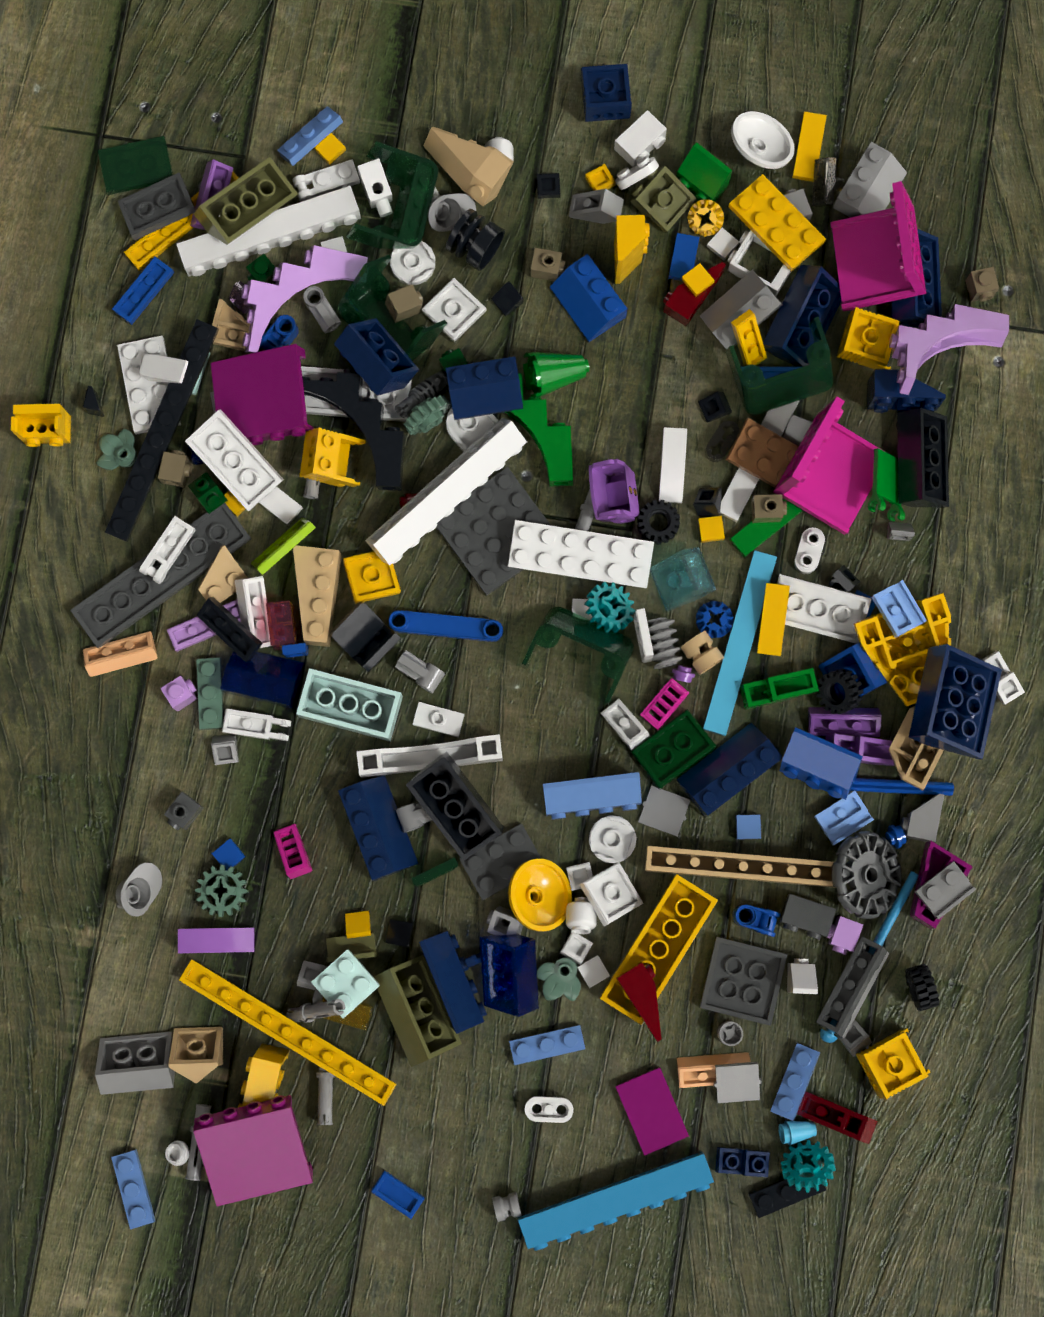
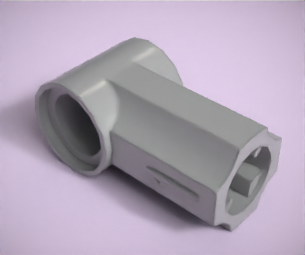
M317 286L308 287L304 292L303 298L307 308L311 311L323 332L326 334L337 329L342 323L324 296L323 291ZM318 295L321 299L318 303H310V297Z
M407 650L401 655L395 666L396 669L415 680L416 684L432 694L445 676L442 670L429 662L425 663Z
M412 803L396 810L404 833L424 826L425 823L433 821L420 803Z

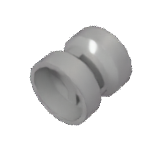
M725 1021L718 1027L717 1036L723 1044L735 1046L742 1041L743 1030L738 1023Z
M516 1192L509 1193L506 1197H492L498 1222L506 1220L509 1216L514 1218L522 1216Z

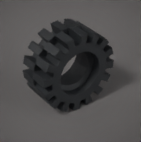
M652 500V503L649 504L648 502L645 504V507H642L637 521L638 531L643 535L642 538L656 542L657 545H661L662 542L667 543L670 539H673L680 526V515L677 513L676 507L673 508L670 502L668 504L665 503V500H660V502ZM655 514H662L667 518L668 525L663 530H655L650 526V518Z
M837 669L823 675V678L819 679L818 683L820 685H818L820 693L816 695L817 698H822L819 703L820 705H826L824 707L826 711L831 710L830 713L842 714L854 709L859 705L858 702L862 701L863 697L859 695L863 693V689L858 687L862 683L861 681L856 682L858 676L856 674L851 676L852 671ZM836 683L841 684L844 688V700H840L835 694L834 685Z
M921 964L906 969V983L917 1010L920 1012L939 1006L937 986L934 983L935 980L929 967L926 964Z

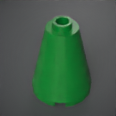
M526 352L524 354V358L528 357L527 363L523 364L525 383L528 390L532 389L534 394L530 396L534 398H539L581 380L589 372L588 360L584 359L582 355L546 352Z

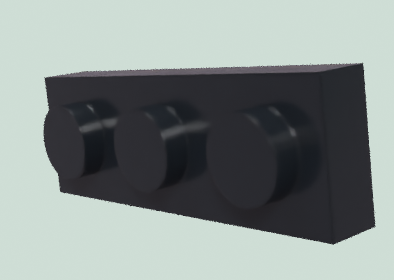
M214 597L208 598L197 614L245 662L251 661L263 644Z
M783 1179L748 1195L757 1217L761 1218L826 1191V1188L820 1184L819 1191L811 1187L809 1193H806L805 1187L797 1191L795 1184L789 1186L787 1179Z

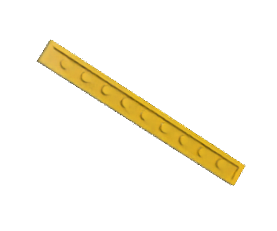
M192 959L179 979L182 983L385 1106L397 1085L395 1082Z

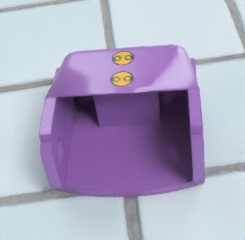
M618 459L605 460L589 465L590 492L596 520L613 523L634 521L635 517L640 513L634 472L625 462Z

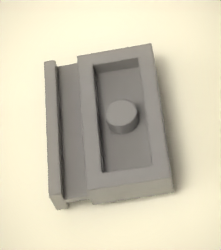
M953 861L914 892L928 910L932 912L936 920H939L973 893L976 888L972 886L968 878Z

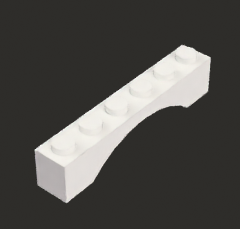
M500 734L424 746L357 751L359 776L364 778L421 771L446 751L458 766L503 761Z

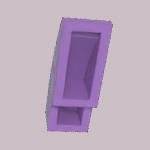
M826 735V741L863 756L861 763L895 766L888 751L892 741L863 736Z
M255 928L178 929V953L255 952Z

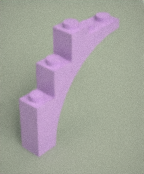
M314 245L305 252L304 264H307L306 267L288 263H281L278 267H275L273 272V281H276L275 285L256 280H250L247 285L244 284L241 298L245 299L244 305L253 306L252 310L249 309L246 322L250 326L248 333L245 332L243 337V346L246 347L245 352H258L263 333L271 318L281 305L295 293L310 285L324 281H363L368 257Z
M955 304L952 312L947 313L946 318L927 314L924 323H920L918 329L899 325L896 334H892L889 341V348H892V358L898 359L897 366H901L896 380L897 383H900L899 393L909 395L916 379L917 370L926 360L937 353L966 345L1002 347L1009 332V315Z

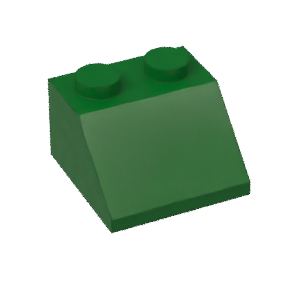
M696 142L679 167L676 177L695 195L697 201L708 199L716 202L727 190L732 170Z

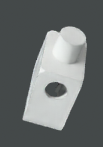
M378 158L359 165V178L370 207H377L380 217L392 214L393 211L389 203L393 201L392 192L380 159ZM382 191L380 194H375L374 192Z

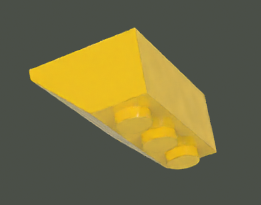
M645 215L616 216L614 236L615 284H620L642 262L643 254H647L650 226L649 223H645Z

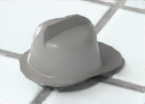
M467 194L438 195L429 201L427 208H424V213L427 214L432 229L438 232L451 231L467 210L473 209L476 211V205L474 200Z
M152 863L138 865L128 878L117 886L116 906L124 909L131 916L138 917L143 915L162 887V875L158 867Z

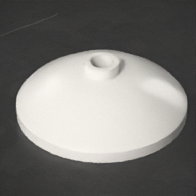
M750 111L740 114L733 122L731 127L732 140L740 154L749 162L759 167L777 169L784 167L794 155L792 137L776 119L764 113Z

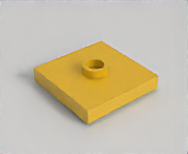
M374 551L343 558L355 604L361 601L366 602L400 594L401 590L394 565H388L381 561Z

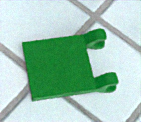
M879 448L874 449L873 494L867 507L869 511L875 512V506L878 504V509L884 511L886 509L885 501L892 504L887 513V518L894 522L895 515L898 513L897 518L904 520L905 512L901 504H899L898 458Z

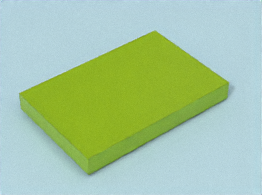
M305 518L299 519L255 558L251 565L263 575L316 527Z

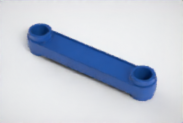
M402 610L394 611L388 619L391 629L398 633L496 642L503 635L501 623L492 619ZM398 616H402L406 620L405 624L401 627L393 625V620ZM489 626H497L499 628L497 635L489 636L486 633Z

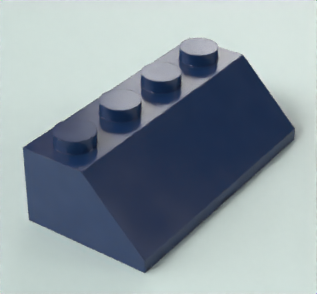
M919 229L917 231L926 294L892 301V319L900 321L899 325L907 327H919L920 323H924L927 314L942 317L938 237Z
M800 265L782 302V306L763 341L764 347L775 357L796 367H808L809 369L841 303L839 283L822 266Z
M750 723L676 781L706 818L778 763L783 757L771 741Z
M385 775L361 781L338 790L372 881H377L419 864L408 834L403 832L396 813L398 808Z
M449 931L420 941V946L456 1034L485 1022L484 1016L487 1015L482 1001L477 1003L474 994L478 993L473 979L468 980L465 971L469 970L464 956L460 958L456 949L460 946L455 934L450 935Z

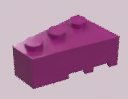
M932 841L925 842L915 891L953 861L966 877L973 866ZM914 892L909 916L929 929H936L942 917L936 920L932 912L928 910Z

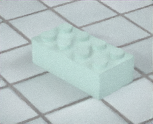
M309 668L296 714L300 718L391 741L403 695L401 692Z

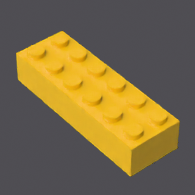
M676 874L599 999L642 1025L644 1021L616 978L640 962L644 966L649 964L656 975L653 980L656 984L658 999L718 900Z

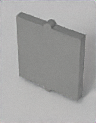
M651 785L647 799L642 803L644 807L638 823L678 837L681 825L686 820L685 814L690 799L663 789L660 790Z
M758 1062L715 1065L716 1081H714V1086L717 1090V1103L760 1100L759 1084L762 1081L759 1078Z

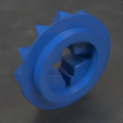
M710 601L703 604L698 610L696 625L700 632L706 631L711 638H720L731 630L734 617L731 609L723 602ZM709 611L715 616L723 614L719 619L720 626L715 622L707 625L711 619Z

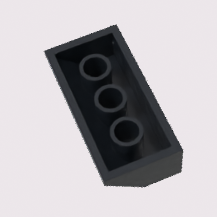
M921 407L897 412L899 504L909 507H949L947 416Z
M447 751L406 783L408 789L463 861L502 834L504 826Z

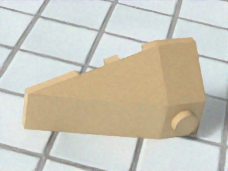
M436 127L430 129L423 145L457 185L482 206H485L497 197L514 162L494 147L478 145L476 141L458 138L456 134Z

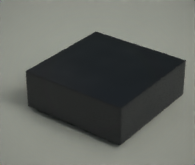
M559 173L537 174L538 199L560 198Z

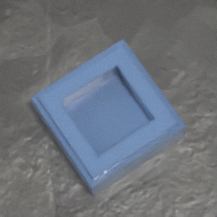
M736 815L737 840L761 839L760 815Z

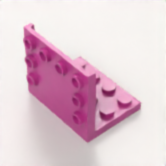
M902 181L892 183L893 192H890V201L894 208L830 222L843 311L853 310L855 307L863 308L926 294L915 209Z
M836 396L815 416L773 492L775 494H782V498L846 535L873 487L874 449L878 447L837 423L844 412L841 407L845 401Z

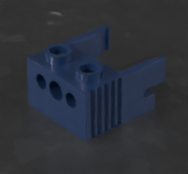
M616 64L582 67L580 76L585 122L630 119L632 102L628 65Z

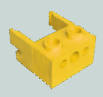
M855 307L848 315L837 357L872 369H891V366H886L892 348H889V341L891 335L896 334L900 321Z
M61 404L13 405V414L15 416L11 417V431L26 446L39 447L40 444L49 443L50 446L60 447L63 446V443H71V416Z
M320 427L306 431L299 477L337 487L345 485L351 487L359 486L360 482L346 477L350 445L357 444L359 446L366 444V440Z
M903 1028L873 1044L872 1047L870 1046L868 1049L856 1054L880 1099H888L890 1096L901 1092V1090H905V1088L927 1078L928 1074L931 1073L929 1069L924 1068L906 1034V1032H909L908 1028Z

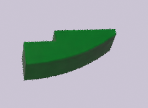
M813 668L769 677L765 680L740 686L745 710L819 691Z

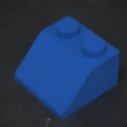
M860 643L849 647L819 665L823 675L837 669L852 671L851 676L856 674L858 676L856 682L861 681L862 683L861 686H858L859 689H863V693L859 695L861 697L888 683L863 650ZM836 683L834 685L835 694L840 700H844V688L841 684Z

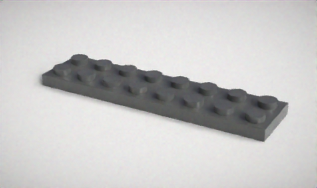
M226 503L210 514L208 512L190 524L196 531L167 572L161 584L153 581V577L150 575H144L139 572L141 565L147 558L145 556L70 610L98 649L207 572L223 544L232 554L251 540V537ZM155 561L153 567L159 569L161 563Z

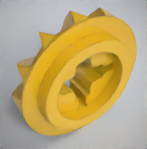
M704 199L697 201L688 212L689 227L695 234L704 237L716 234L724 222L722 208L712 200ZM710 210L709 219L712 223L706 222L701 226L702 218L699 214L705 215Z

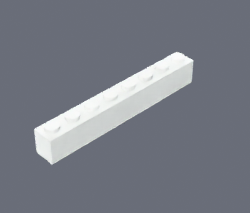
M347 186L276 210L228 245L207 233L177 243V247L188 276H200L206 270L212 268L221 269L227 266V263L233 261L241 262L248 259L251 255L257 253L265 254L272 248L278 246L286 247L291 245L293 241L299 239L307 240L312 238L314 234L331 232L341 225H352L358 219H361L352 188Z
M501 418L365 541L381 561L388 565L397 563L403 557L405 551L415 547L420 542V538L425 533L434 530L437 523L443 517L452 514L454 507L460 502L467 500L475 488L485 484L488 481V477L494 471L503 468L506 460L518 454L527 441L511 420Z

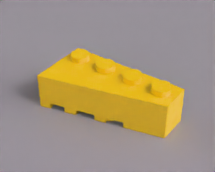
M262 1043L254 1056L248 1058L246 1072H249L248 1080L243 1082L241 1095H244L243 1104L239 1103L238 1108L247 1106L251 1102H263L279 1096L276 1093V1089H279L285 1070H281V1066L288 1059L290 1050Z

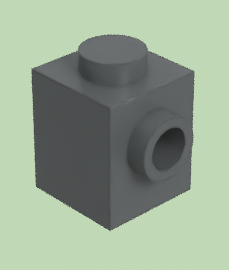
M181 792L164 815L169 818L167 823L176 830H179L180 827L187 830L204 807L186 793Z

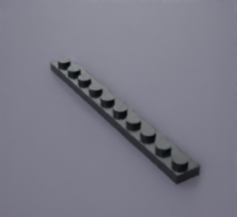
M196 319L180 356V359L188 361L182 384H168L105 533L128 542L161 466L163 453L168 450L219 329Z

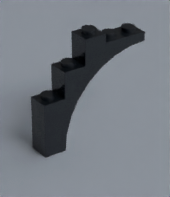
M349 369L343 370V373L337 372V381L327 377H322L319 381L310 380L309 377L302 376L305 396L325 401L341 410L364 434L372 450L378 490L402 491L405 434L403 431H400V428L387 427L386 430H383L384 406L382 402L374 398H366L365 401H361L363 378L355 370Z

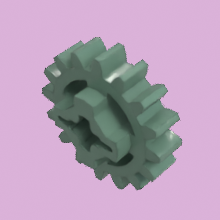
M439 395L437 398H427L422 403L413 407L410 417L404 423V427L410 435H416L418 432L419 434L421 432L427 433L443 421L444 414L451 407L450 403L444 395Z
M221 865L220 870L212 866V873L204 871L205 879L197 880L201 884V888L195 889V892L201 893V896L196 900L204 902L201 908L203 910L210 908V915H214L218 911L219 917L224 916V911L229 916L233 915V908L240 911L239 903H246L247 901L242 896L249 893V890L243 889V886L247 884V880L240 881L242 873L234 874L235 868L232 866L226 871L225 865ZM228 876L235 881L237 887H233L228 882ZM216 877V882L212 886H208L209 882ZM223 884V888H227V893H223L221 897V894L217 893V889H220ZM207 895H211L215 899L216 906L209 901ZM232 896H236L235 900L230 905L226 906L228 904V900Z

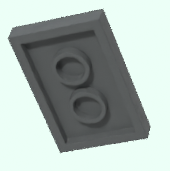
M180 173L118 201L134 241L196 212Z
M520 824L498 836L466 860L459 859L483 901L508 887L513 873L521 864L529 860L541 859L525 828Z

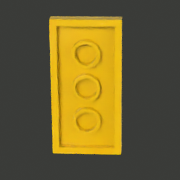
M763 174L729 203L728 207L791 272L826 241V238Z

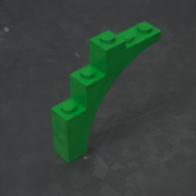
M518 373L523 409L504 413L521 424L532 436L542 453L547 467L549 486H573L571 426H566L565 423H554L552 426H547L546 399L529 397L528 400H523L522 373Z

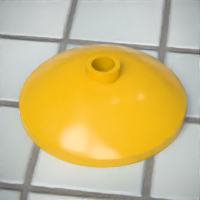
M533 859L521 864L513 873L509 883L508 898L511 910L517 920L530 930L542 932L555 929L566 919V906L572 902V891L566 874L558 865L546 859Z

